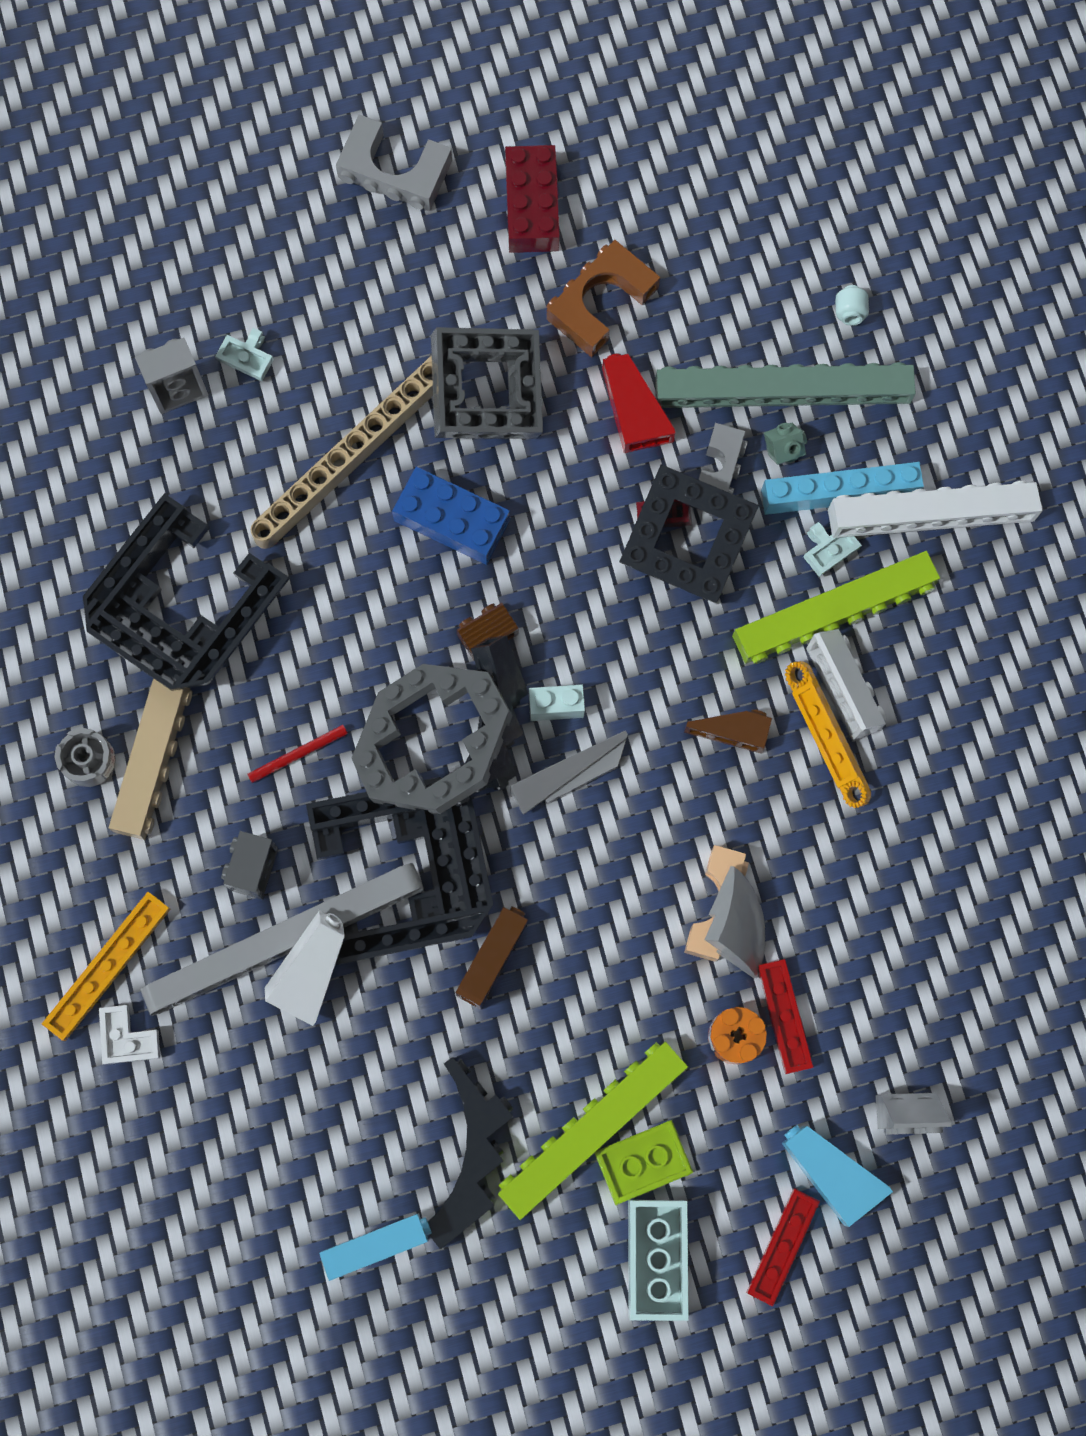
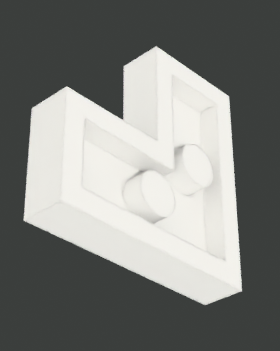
M128 1005L99 1008L102 1064L160 1058L159 1031L150 1030L131 1033Z

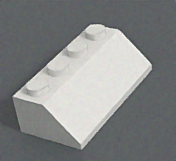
M839 629L814 634L806 649L852 742L881 730L886 724V715L880 705L877 706L873 699L874 691L869 682L865 683L861 675L863 671L860 662L856 658L853 659L849 651L851 646L848 638L845 635L842 636Z

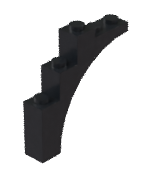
M506 635L487 638L471 648L477 671L488 672L491 675L513 715L509 726L505 727L501 737L503 743L497 759H493L489 769L491 775L488 783L476 792L486 788L500 790L508 786V781L517 776L507 748L514 745V740L523 735L513 707L521 703L520 700L527 696L529 692ZM479 716L478 729L485 726L481 716ZM469 754V756H468V758H467L465 764H466L467 762H469V761L472 760L470 754ZM469 796L455 805L467 802L470 799Z
M453 1057L446 1061L444 1065L455 1081L463 1102L467 1137L462 1169L453 1191L441 1209L428 1221L432 1233L429 1235L440 1250L495 1206L492 1202L495 1198L494 1194L486 1184L481 1187L478 1182L504 1161L501 1156L505 1152L495 1139L490 1143L487 1138L513 1118L510 1112L514 1110L504 1096L499 1099L497 1095H494L486 1101L484 1098L488 1094L479 1081L473 1084L467 1076L471 1072L461 1058L456 1062Z

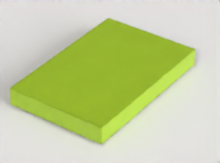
M672 1120L594 1152L615 1205L693 1173Z

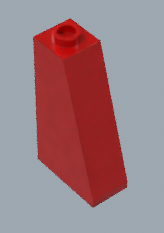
M615 353L603 359L602 371L623 453L673 443L675 429L629 354L621 355Z

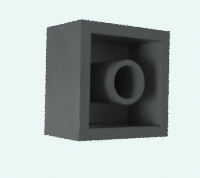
M240 831L238 837L233 838L230 846V853L233 854L230 864L226 863L223 868L221 877L224 879L223 884L232 892L263 900L278 852L277 845L272 839Z

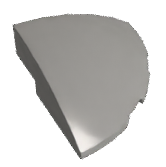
M730 866L709 915L714 919L704 940L717 948V953L752 978L757 979L759 974L758 965H762L765 951L764 916L755 891L747 878L737 868Z

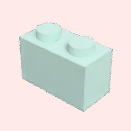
M583 684L529 688L531 721L584 718Z

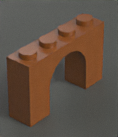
M614 240L609 246L606 244L600 249L597 258L592 263L589 261L584 265L580 275L575 280L571 279L565 285L564 292L559 297L555 296L549 301L546 307L547 320L592 358L609 340L610 329L585 308L583 303L585 294L594 286L612 284L623 289L638 303L643 305L659 289L660 276L618 241Z

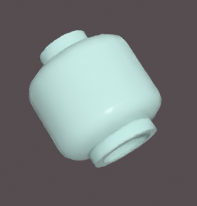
M849 285L836 295V316L844 324L858 325L868 316L869 297L862 288L856 285Z

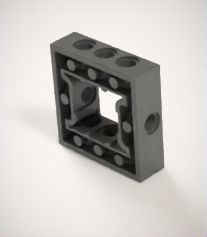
M436 327L431 334L435 438L536 439L543 433L539 330ZM463 362H508L510 409H506V406H501L499 409H481V406L459 408L465 397V390H462L461 372L464 370Z

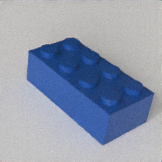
M415 467L392 510L395 522L485 565L488 564L510 522V510L419 467Z

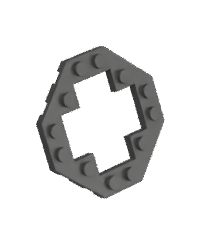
M422 664L378 692L351 759L369 798L374 803L395 804L397 807L413 810L419 808L428 810L430 813L441 814L487 785L491 775L489 769L493 759H497L503 743L501 737L505 727L509 726L513 715L488 672ZM435 688L446 706L469 693L485 726L462 739L472 760L428 788L421 774L416 769L394 782L379 751L381 747L401 735L392 716Z

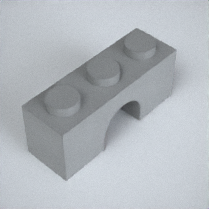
M715 423L706 456L718 459L723 468L718 472L701 470L700 481L733 494L734 488L730 487L732 479L737 480L741 465L736 464L738 455L744 456L748 442L743 440L745 431Z

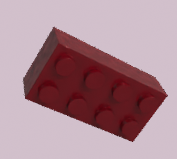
M555 145L505 146L509 253L559 251L560 237Z

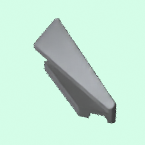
M623 731L512 784L510 791L522 814L524 815L543 800L548 804L618 768L627 739V732Z

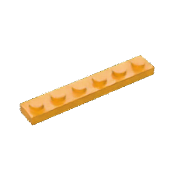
M147 892L42 1022V1025L62 1041H66L171 909L150 892Z

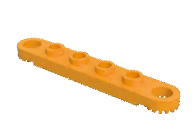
M804 661L790 663L787 669H785V679L793 691L792 695L837 788H840L844 797L843 800L853 808L865 806L870 801L871 790L810 665ZM796 668H800L802 673H804L802 675L804 676L803 680L798 681L795 677ZM854 787L861 790L862 797L859 801L853 797L852 790Z

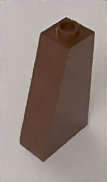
M511 906L510 910L503 907L455 992L458 998L480 1010L482 1009L528 924V920L524 918V912Z

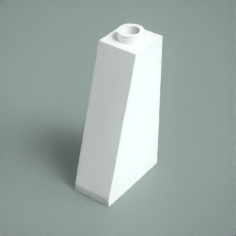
M319 910L265 986L266 1002L312 1026L317 1020L344 939L343 923L337 916L331 913L325 914Z

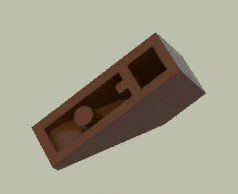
M760 710L742 711L688 721L684 733L761 754L765 748L772 718L767 717V714Z

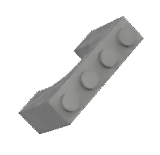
M359 114L336 163L338 178L347 184L355 183L363 186L369 192L385 194L394 201L401 200L407 202L416 209L430 211L452 163V148L428 139L417 165L412 170L400 175L384 173L373 163V158L384 136L382 122Z

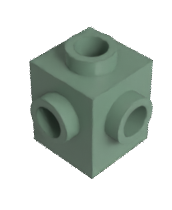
M782 423L775 429L764 432L768 455L777 465L784 462H793L798 457L806 455L804 446L807 444L806 435L802 429L800 430L793 423Z

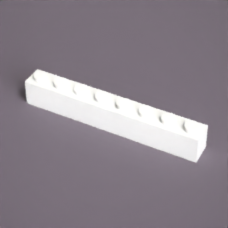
M1017 481L1007 485L992 483L982 487L967 485L958 489L942 487L933 491L916 489L908 493L891 491L883 495L866 493L858 497L841 495L834 498L828 508L833 538L1033 522L1042 512L1037 483H1027L1026 481Z

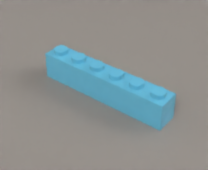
M920 462L767 479L764 481L761 494L764 512L767 515L826 508L830 506L834 498L841 495L858 497L866 493H875V495H883L891 491L908 493L916 489H922L924 485Z

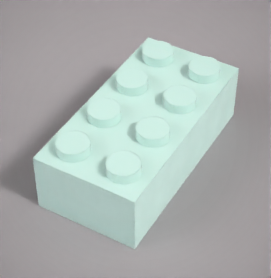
M628 1200V1308L630 1320L688 1321L687 1201Z

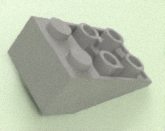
M937 1093L876 1095L878 1129H886V1135L943 1133V1127H952L951 1121Z

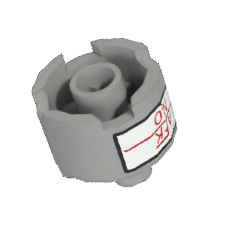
M78 728L69 731L68 735L56 746L55 761L57 768L66 778L79 786L93 787L108 781L112 776L116 761L114 749L101 734L92 729ZM88 753L90 755L89 759L82 762L81 759L85 758V754Z

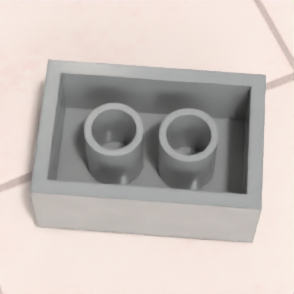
M184 337L169 340L165 345L156 349H146L135 357L160 414L208 396L206 387Z

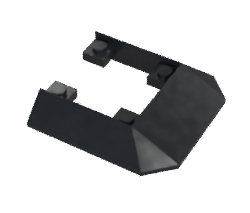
M164 493L83 595L86 630L90 635L163 686L174 691L208 685L290 578L271 564H266L251 553H248L233 574L250 587L219 627L200 615L185 636L147 610L162 589L146 578V576L176 538L195 548L210 527L188 512L183 505Z
M437 777L423 781L428 788L442 778ZM367 792L306 804L317 860L345 855L340 830L393 820L398 844L425 839L434 890L417 893L408 898L412 921L360 932L357 922L343 928L344 939L335 965L467 939L474 935L492 908L493 900L473 801L470 796L467 802L454 805L441 814L430 813L428 810L419 808L413 810L397 807L395 804L374 803L369 798Z

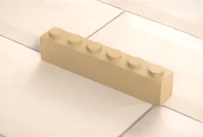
M153 679L109 824V829L114 833L142 840L146 839L147 834H151L154 827L152 815L154 809L159 807L162 799L160 788L162 782H166L169 776L170 768L167 766L170 756L173 757L176 752L177 731L182 730L185 717L182 715L184 707L188 706L191 701L192 691L190 688L171 691Z

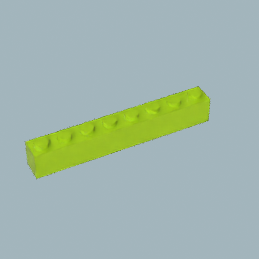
M924 551L737 628L732 637L744 663L747 664L753 661V664H758L768 659L767 655L776 651L777 654H782L792 649L791 645L798 642H801L802 645L809 643L816 633L840 629L839 625L849 622L850 625L864 619L863 615L871 612L873 615L879 614L887 610L888 605L895 602L897 605H901L909 601L914 594L920 593V595H925L935 589L934 586L940 577L928 552Z
M666 1041L661 1046L657 1042L645 1052L648 1057L641 1064L635 1061L624 1071L627 1076L620 1083L615 1079L603 1090L607 1094L599 1102L594 1098L583 1108V1111L586 1113L578 1121L573 1117L562 1127L565 1132L557 1140L552 1136L541 1146L544 1151L536 1159L531 1155L520 1165L523 1171L514 1178L510 1174L498 1185L502 1189L498 1195L519 1220L528 1214L688 1067Z

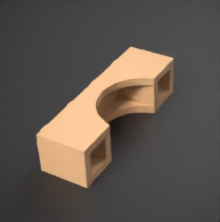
M717 845L713 846L705 875L714 882L718 892L730 866H734L744 876L746 875L749 862L744 861L745 853ZM713 917L705 922L693 923L684 953L714 962L719 959L721 955L717 953L718 949L704 940L713 922Z

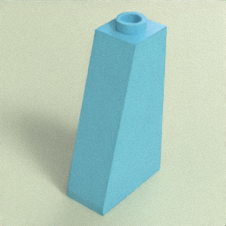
M796 1125L784 1134L787 1139L782 1142V1145L844 1226L850 1227L893 1192L889 1186L808 1126L799 1128Z
M418 1213L328 1248L319 1254L330 1281L429 1241L427 1235L432 1233L426 1217L421 1219Z

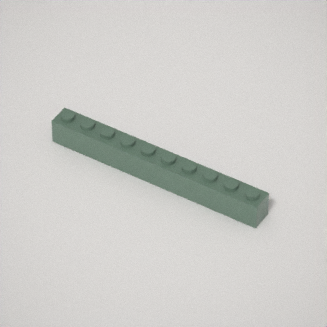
M901 362L891 365L869 363L865 366H855L851 363L840 366L818 364L814 367H804L801 364H794L789 367L766 365L763 368L742 365L738 368L715 366L709 369H702L699 366L676 369L675 367L668 366L657 369L655 377L656 400L661 408L911 404L916 394L914 365H906Z

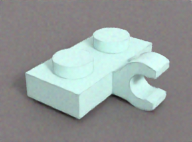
M255 328L251 330L245 343L227 335L215 356L218 361L260 381H263L274 360L271 355L258 349L265 337L262 336V331Z
M818 522L807 532L809 538L818 545L805 553L803 557L820 577L857 551L862 545L855 536L833 538L832 535L829 536Z

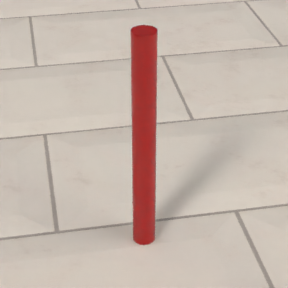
M341 725L255 769L247 775L250 781L254 783L348 733L344 725Z

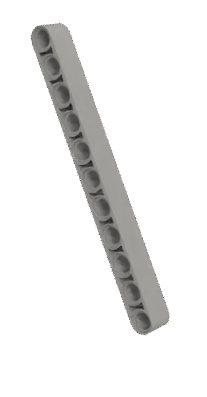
M409 863L400 866L144 986L140 991L150 1015L163 1013L289 954L319 910L325 914L331 913L337 916L342 921L343 928L421 892L424 887L414 864Z

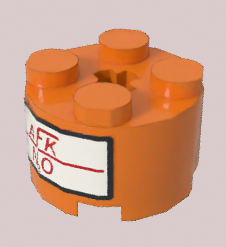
M734 1007L724 1010L714 1018L709 1027L708 1041L718 1059L727 1064L739 1065L752 1061L762 1052L766 1044L767 1033L763 1020L756 1013L747 1008ZM739 1029L741 1035H743V1040L735 1043L733 1041L734 1037H731V1032Z

